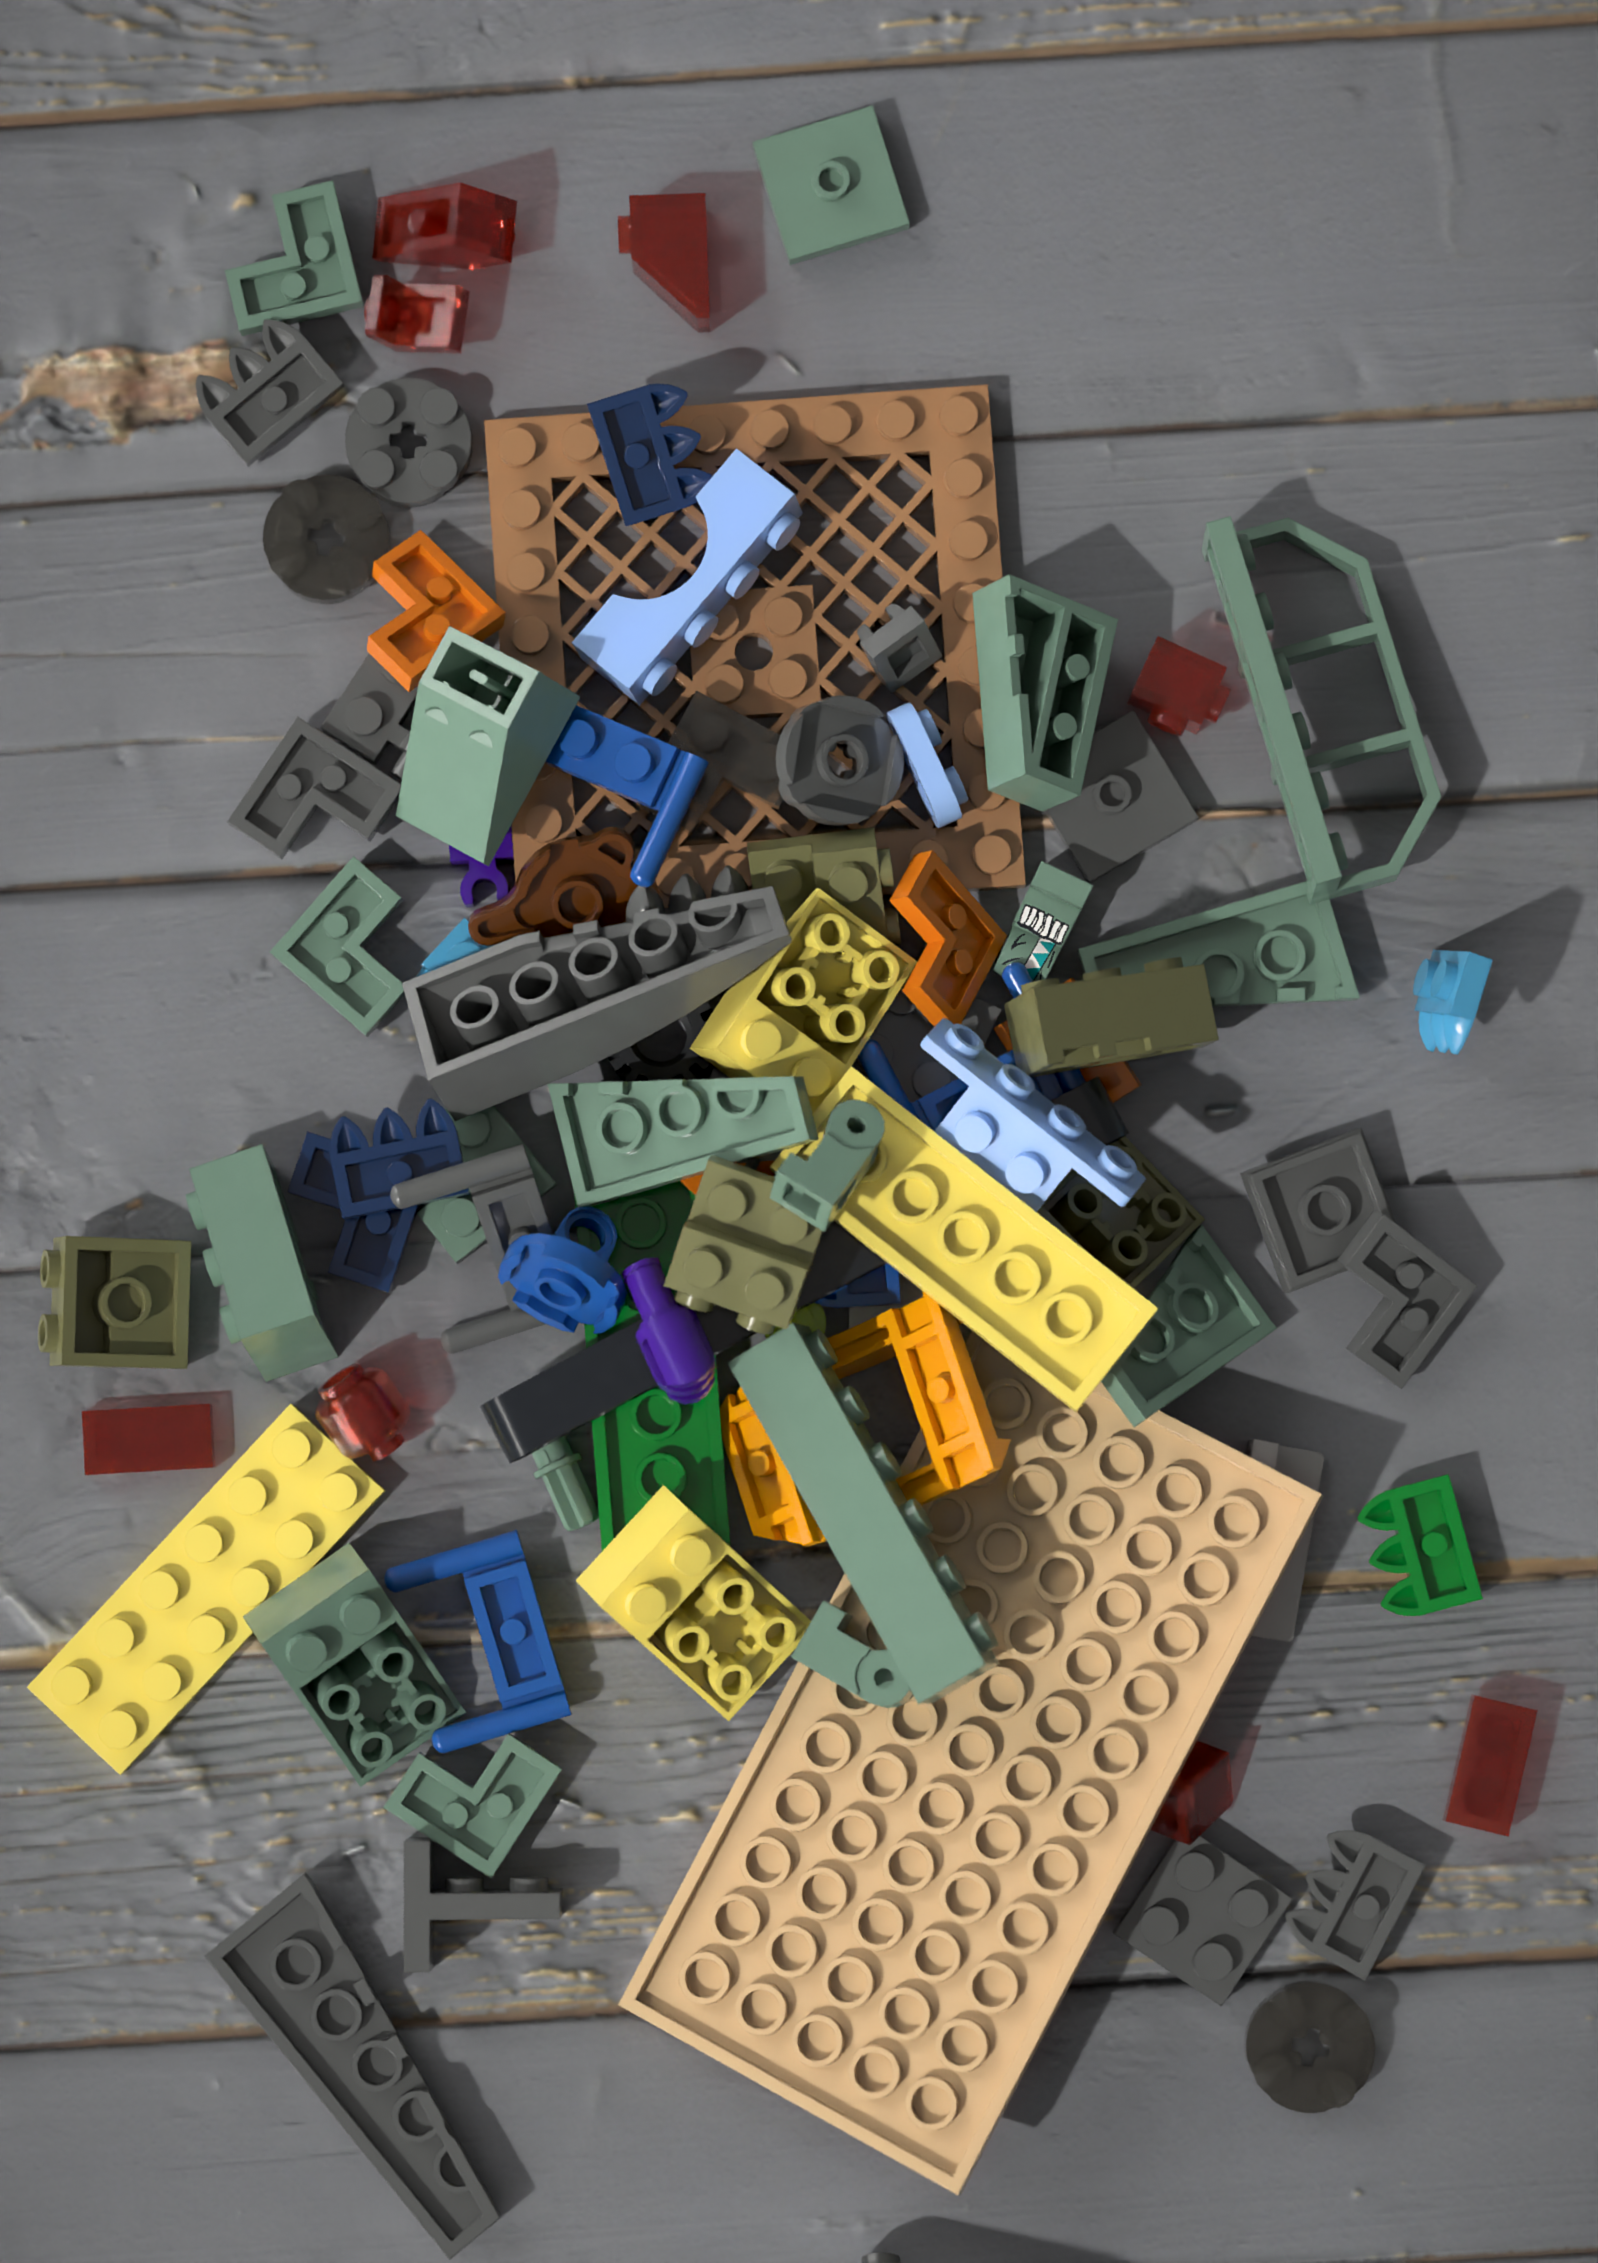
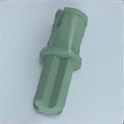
M566 1436L531 1453L538 1468V1471L534 1472L533 1475L536 1480L543 1479L564 1528L567 1531H575L595 1522L599 1518V1511L577 1463L583 1458L580 1453L573 1454Z

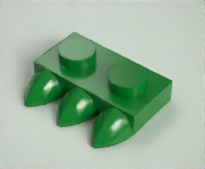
M1449 1474L1385 1490L1383 1493L1376 1495L1363 1507L1357 1517L1358 1522L1377 1530H1395L1396 1535L1389 1537L1376 1548L1369 1559V1563L1385 1572L1407 1574V1578L1400 1580L1385 1594L1381 1601V1607L1398 1615L1421 1616L1483 1599Z

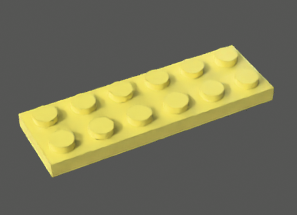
M851 1066L813 1113L819 1140L783 1150L770 1166L771 1171L776 1174L791 1152L807 1161L822 1141L829 1116L839 1103L848 1100H862L872 1104L880 1111L885 1127L883 1137L878 1145V1153L873 1165L834 1218V1221L1069 1408L1077 1412L1155 1315L1158 1308Z
M290 1404L27 1688L119 1775L124 1774L254 1634L242 1616L319 1564L386 1490L294 1404Z

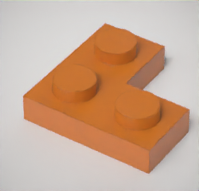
M422 530L400 543L373 563L372 577L406 611L368 636L366 651L408 692L418 687L422 675L449 626L480 642L504 626L506 612Z
M933 850L914 854L889 901L927 943L902 991L935 1027L943 1018L948 1019L953 1024L962 1023L1007 935Z

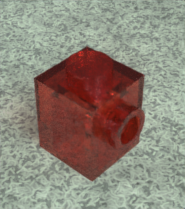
M1157 636L1127 704L1150 713L1147 721L1164 732L1180 737L1185 730L1197 734L1204 719L1216 724L1231 689L1220 684L1227 667Z

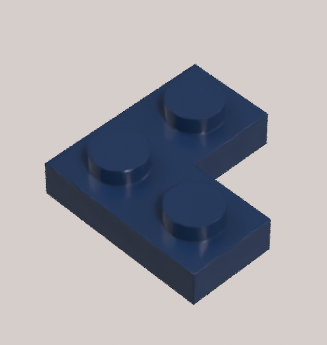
M307 1131L287 1192L340 1210L330 1160V1138ZM420 1204L404 1209H395L346 1219L328 1273L391 1293Z

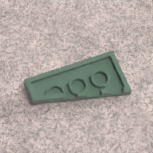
M1307 881L1086 946L1077 951L1084 974L1109 968H1120L1122 975L1145 972L1144 964L1174 957H1182L1183 967L1204 964L1212 1007L1354 1001L1360 998L1331 902L1326 900L1310 905L1307 897Z
M799 1076L548 1084L578 1207L596 1206L704 1173L707 1161L711 1155L738 1164L819 1140L804 1079Z

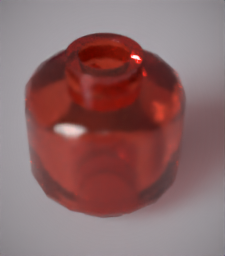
M357 1362L334 1374L318 1389L317 1392L321 1399L316 1406L315 1417L343 1456L354 1459L369 1454L373 1461H378L394 1452L405 1441L400 1432L410 1419L411 1409L383 1369L374 1366L363 1368Z

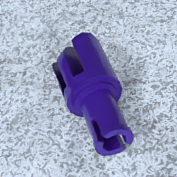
M651 1257L640 1260L622 1272L624 1283L628 1285L643 1320L635 1337L656 1383L661 1389L666 1391L667 1396L671 1400L682 1404L697 1403L708 1395L714 1384L716 1368L714 1352L695 1310L678 1305L671 1288L664 1286L666 1277L662 1270L660 1259Z

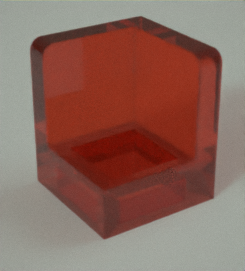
M1196 1741L1151 1831L1191 1845L1231 1806L1233 1794L1229 1752Z

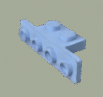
M943 1018L920 1043L922 1049L969 1085L968 1089L934 1132L1037 1212L1071 1168L1121 1207H1125L1146 1180L1144 1175L1137 1170L1135 1162L1127 1153L1115 1146H1106L1086 1130L1085 1123L1078 1114L1066 1106L1055 1105L1035 1089L1032 1079L1024 1071L1014 1065L1003 1064L984 1048L980 1037L968 1027L961 1024H953L948 1019Z

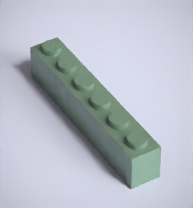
M792 1323L787 1330L782 1329L729 1361L728 1365L917 1703H934L999 1664L991 1650L998 1646L996 1636L980 1612L970 1613L959 1593L966 1586L954 1562L946 1554L939 1558L927 1536L934 1530L925 1510L915 1498L907 1501L895 1480L902 1473L894 1455L884 1442L880 1441L875 1444L863 1422L868 1420L870 1415L863 1400L851 1385L844 1388L832 1368L834 1364L838 1363V1358L832 1345L819 1329L812 1332L809 1326Z

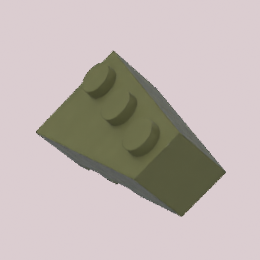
M1174 957L1144 964L1145 972L1122 975L1120 968H1109L1083 974V981L1060 984L1059 978H1052L1021 985L1022 994L1004 1004L1016 1067L1024 1071L1030 1078L1198 1049L1218 1041L1219 1038L1204 964L1183 967L1182 957Z

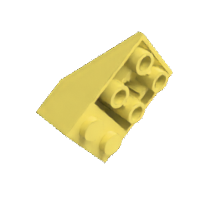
M816 888L786 922L792 942L728 989L690 1047L692 1051L730 1078L803 1077L812 1114L853 1065L917 964L915 959L819 888Z
M664 1485L576 1579L577 1583L604 1611L728 1721L796 1649L811 1623V1620Z

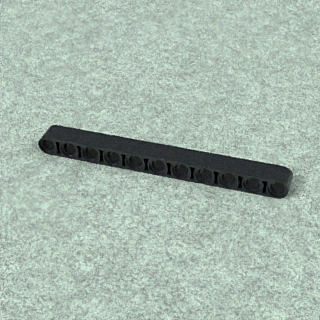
M1100 1077L1093 1078L1051 1100L1055 1105L1066 1106L1078 1114L1085 1123L1086 1130L1106 1146L1129 1134ZM833 1220L827 1230L822 1233L796 1312L884 1266L887 1262ZM716 1304L713 1305L711 1312L695 1310L712 1347L714 1356L757 1333L739 1325L736 1322L738 1312ZM642 1319L480 1406L510 1464L658 1386L635 1337L640 1324L643 1322Z

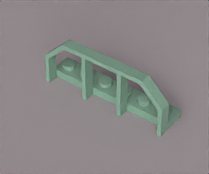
M1231 516L1207 522L1202 544V554L1205 562H1210L1239 657L1237 667L1241 679L1245 678L1272 765L1270 776L1273 786L1278 785L1308 882L1307 897L1310 905L1396 881L1438 806L1441 793L1368 560L1290 518H1284L1238 532L1235 531ZM1285 540L1355 577L1369 623L1272 650L1266 632L1274 629L1270 604L1264 592L1254 593L1248 574L1249 571L1256 570L1253 548ZM1375 642L1402 730L1305 757L1303 750L1311 748L1307 724L1301 711L1291 713L1285 690L1293 688L1289 666ZM1408 748L1424 801L1388 864L1341 876L1340 871L1348 869V860L1340 834L1338 832L1328 834L1322 810L1329 809L1330 804L1321 772Z

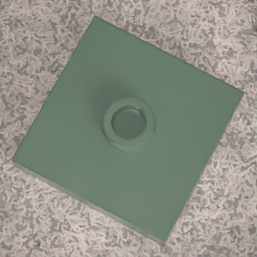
M873 105L752 142L789 265L909 229V219Z

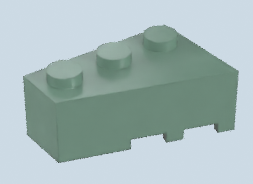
M1009 574L972 593L988 791L1043 812L1081 795L1118 619Z
M263 1144L189 1168L195 1191L186 1194V1201L197 1230L207 1228L212 1248L203 1250L202 1253L214 1287L223 1284L225 1287L229 1305L220 1307L219 1310L231 1344L242 1342L266 1382L338 1358L333 1339L329 1337L323 1327L316 1304L319 1297L314 1282L309 1281L298 1245L300 1241L275 1166Z

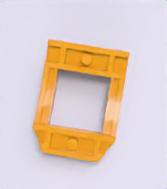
M923 1292V1297L899 1309L891 1308L859 1325L827 1338L838 1358V1363L832 1366L838 1379L850 1376L897 1356L932 1463L896 1479L907 1501L915 1498L921 1506L1001 1469L1011 1439L997 1438L959 1327L963 1323L925 1292ZM740 1386L736 1394H728L720 1406L722 1441L753 1536L802 1544L803 1546H813L827 1541Z

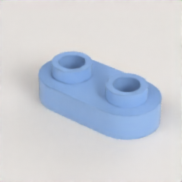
M908 702L886 712L893 735H898L903 747L906 766L936 827L941 828L961 819L962 813L959 805L967 802L968 796L956 769L952 766L944 770L934 750V747L942 744V741L929 711L924 709L916 712L913 705Z

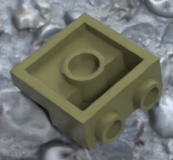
M874 827L747 843L752 889L773 886L786 922L816 888H819L895 945H901L897 909L895 907L884 908L882 895L883 887L894 886L890 848L877 849Z
M711 1155L707 1161L689 1218L683 1226L664 1286L677 1290L675 1300L692 1310L711 1312L713 1305L716 1304L738 1312L736 1322L751 1331L772 1334L775 1326L787 1330L794 1318L823 1231L769 1198L775 1177Z
M82 1236L53 1238V1250H44L40 1262L41 1285L43 1288H52L51 1314H42L38 1326L40 1352L50 1353L49 1366L187 1369L191 1241Z

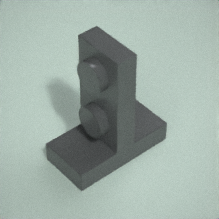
M409 1837L404 1841V1973L430 1972L434 1968V1920L560 1919L563 1915V1888H548V1877H511L510 1889H484L483 1877L445 1878V1889H434V1841L429 1837Z

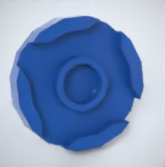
M578 1207L571 1210L563 1219L554 1235L537 1233L520 1236L510 1244L500 1263L498 1278L501 1285L509 1281L517 1289L512 1301L538 1321L562 1331L574 1333L578 1323L588 1325L594 1324V1334L604 1333L615 1325L625 1305L627 1290L621 1276L607 1262L616 1244L617 1233L615 1225L609 1216L593 1207ZM575 1226L591 1229L599 1238L600 1250L593 1252L589 1248L571 1241L569 1230Z

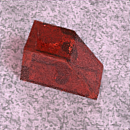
M461 182L378 197L372 259L387 263L467 270L512 263L513 244L516 236L517 201Z
M705 193L629 195L630 215L618 216L619 254H631L633 273L698 333L711 332Z

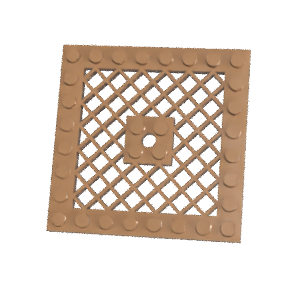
M988 384L682 406L670 419L660 423L661 427H686L700 433L701 439L689 456L674 465L675 469L694 468L714 475L737 448L770 475L774 474L797 494L796 498L800 508L805 503H808L831 524L810 547L794 535L788 545L802 557L781 581L761 563L758 565V578L770 588L749 589L739 599L731 597L716 615L718 623L709 638L696 648L692 645L690 646L692 680L677 668L673 680L684 691L664 714L660 713L646 700L639 706L605 679L622 695L603 715L604 717L615 721L630 703L634 704L655 722V725L648 731L647 735L658 739L665 731L689 753L708 761L707 768L723 781L702 807L692 799L688 810L694 816L675 836L655 882L651 885L663 900L664 907L668 908L669 897L673 887L680 877L686 873L699 882L707 899L711 897V890L719 873L725 866L729 865L742 875L748 885V889L753 890L747 843L757 841L746 840L765 819L769 820L788 838L811 835L820 823L809 819L798 831L773 810L782 800L779 786L764 802L740 780L761 756L776 768V752L769 746L781 734L791 714L796 709L821 700L820 689L829 697L846 696L828 679L848 656L874 676L857 698L869 701L876 691L884 685L878 679L865 652L857 647L861 642L857 634L858 628L847 638L829 623L824 616L845 593L869 614L860 626L866 624L872 630L878 622L884 626L891 621L885 608L894 604L907 589L932 609L924 619L929 631L941 618L944 662L939 659L930 665L937 673L917 696L904 686L894 691L893 694L905 704L910 702L916 712L924 709L929 711L938 732L942 735V744L935 746L934 750L937 756H939L950 743L952 766L956 769L963 783L968 801L959 805L962 818L956 820L957 826L935 828L936 825L931 817L926 822L923 821L900 801L914 784L909 772L900 783L899 789L892 800L886 806L880 807L863 826L858 823L843 826L847 830L870 827L875 829L886 815L893 810L914 828L913 830L875 832L877 849L890 848L894 886L882 888L883 898L892 897L914 854L933 850L969 892L1025 888L1020 803L988 791L972 596V593L1002 578ZM590 413L484 420L496 603L506 612L504 626L498 630L500 652L541 672L567 688L564 645L582 660L572 644L574 640L572 634L592 612L597 613L603 606L601 601L622 578L646 599L666 595L684 574L691 578L698 569L693 564L707 547L708 529L706 519L698 509L690 505L687 508L659 516L650 527L643 521L630 525L642 537L620 561L597 541L617 516L622 520L623 517L617 498L595 481L610 479ZM929 456L930 474L910 457ZM887 459L869 480L847 463ZM823 464L806 485L784 467ZM897 465L923 485L903 509L878 489ZM835 469L859 489V492L840 513L815 494L817 489ZM571 482L554 501L553 483ZM584 487L608 507L588 531H585L563 512ZM931 494L935 537L911 517ZM868 498L893 518L891 523L874 542L870 541L848 522ZM680 511L704 531L703 535L684 556L660 536ZM555 520L579 540L559 564ZM902 527L927 547L908 571L904 570L882 551ZM839 531L864 551L863 555L844 576L819 555ZM651 544L675 564V567L655 589L630 569ZM588 549L613 569L592 594L567 574ZM935 556L937 557L940 600L916 580ZM873 560L898 580L896 585L878 605L853 584ZM810 565L835 585L815 610L813 585L792 586ZM560 583L583 602L563 627ZM816 628L840 647L820 672ZM758 637L765 640L771 646L773 656L766 667L760 670H748L738 663L735 656L736 649L747 638ZM588 665L568 689L579 695L598 672ZM945 680L949 724L925 705ZM693 698L696 723L717 721L698 743H695L672 723ZM579 701L577 702V704H576L577 706H580V707H582V708L587 709V708H586L583 704H581ZM779 717L761 739L738 721L741 719ZM727 727L752 747L751 751L731 773L706 752ZM837 746L833 752H828V755L846 770L852 769V759L845 757L843 751ZM544 763L512 823L515 882L525 863L534 852L546 844L562 838L577 837V832L581 836L595 834L584 823L605 799H608L631 819L623 828L631 837L639 828L647 834L649 833L652 823L647 818L654 810L643 805L637 811L620 795L589 783L597 791L575 815L573 775ZM731 790H734L757 810L736 836L710 815ZM702 823L726 842L683 846ZM635 849L633 865L641 849Z

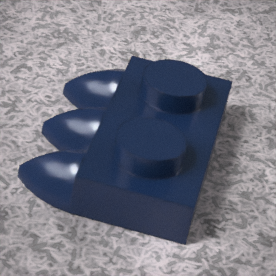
M649 384L587 404L625 526L689 507L697 502L696 495L713 477V475L699 469L674 468L675 464L683 461L693 452L701 439L700 433L686 427H661L660 423L670 419L678 412L688 397L687 391L670 384Z
M433 1099L426 1100L418 1115L416 1138L412 1137L410 1129L404 1120L387 1107L382 1110L375 1123L372 1147H369L367 1139L360 1128L345 1116L340 1117L336 1123L329 1144L330 1160L341 1215L344 1220L400 1209L391 1200L390 1193L395 1184L464 1163L459 1135L454 1122L447 1111ZM467 1188L420 1204L468 1195L470 1190Z

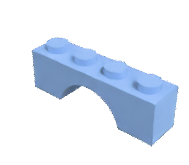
M737 448L696 495V499L706 519L708 540L705 555L694 575L680 588L658 598L640 600L612 594L572 642L585 663L639 706L649 694L656 696L670 684L677 672L676 662L691 645L696 648L709 638L717 626L718 617L716 615L731 597L739 599L752 587L759 575L758 565L773 548L776 551L784 548L799 529L800 520L798 518L803 512L795 494Z

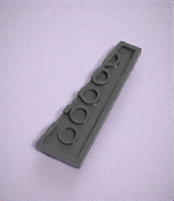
M304 1873L204 1957L450 2260L500 2219L501 2213L315 1884L308 1874Z

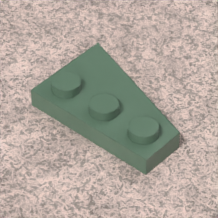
M1203 1225L1190 1234L1147 1298L1148 1301L1158 1308V1311L1101 1382L1135 1428L1277 1329Z

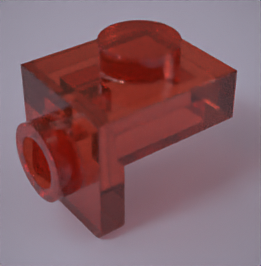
M374 275L370 296L367 298L364 308L365 334L367 337L396 352L461 353L470 291L459 285L403 284L388 275Z

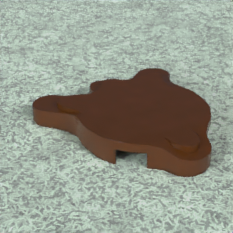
M606 827L593 835L562 838L546 844L534 852L521 868L515 885L504 898L478 908L470 915L468 930L472 939L478 944L488 946L499 944L518 935L540 931L543 938L573 933L574 924L598 920L601 927L625 923L628 901L638 886L630 877L635 854L633 838L621 828Z

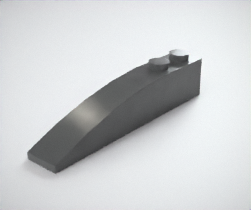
M773 886L693 901L689 910L667 915L662 914L659 908L634 913V921L601 927L598 920L574 924L573 933L543 938L540 931L518 935L402 983L428 1081L454 1121H457L571 1075L632 1046L687 1015L740 981L790 944L792 939L777 894Z

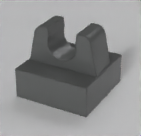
M891 604L885 608L891 621L874 633L871 632L866 624H863L857 630L861 640L860 645L878 679L891 694L943 657L925 621L912 606L904 610L897 604Z

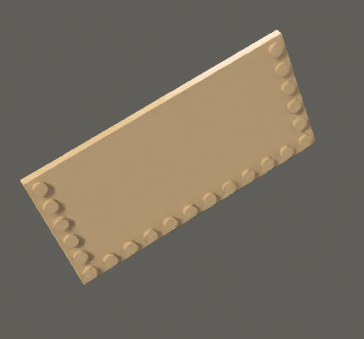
M974 1331L970 1333L965 1344L997 1438L1011 1439L1001 1469L922 1505L932 1523L934 1531L927 1536L939 1558L945 1554L949 1556L965 1582L966 1588L959 1593L970 1613L980 1612L996 1636L998 1646L991 1650L999 1664L934 1703L918 1704L915 1697L912 1696L907 1703L899 1707L885 1708L867 1702L798 1661L618 2004L957 2195L962 2194L1323 1498L1321 1493L1161 1411L1156 1412L1134 1428L1102 1382H1100L1080 1409L1075 1412ZM921 1429L900 1467L902 1474L895 1478V1480L932 1463ZM844 1573L829 1602L853 1616L844 1632L875 1650H887L877 1629Z

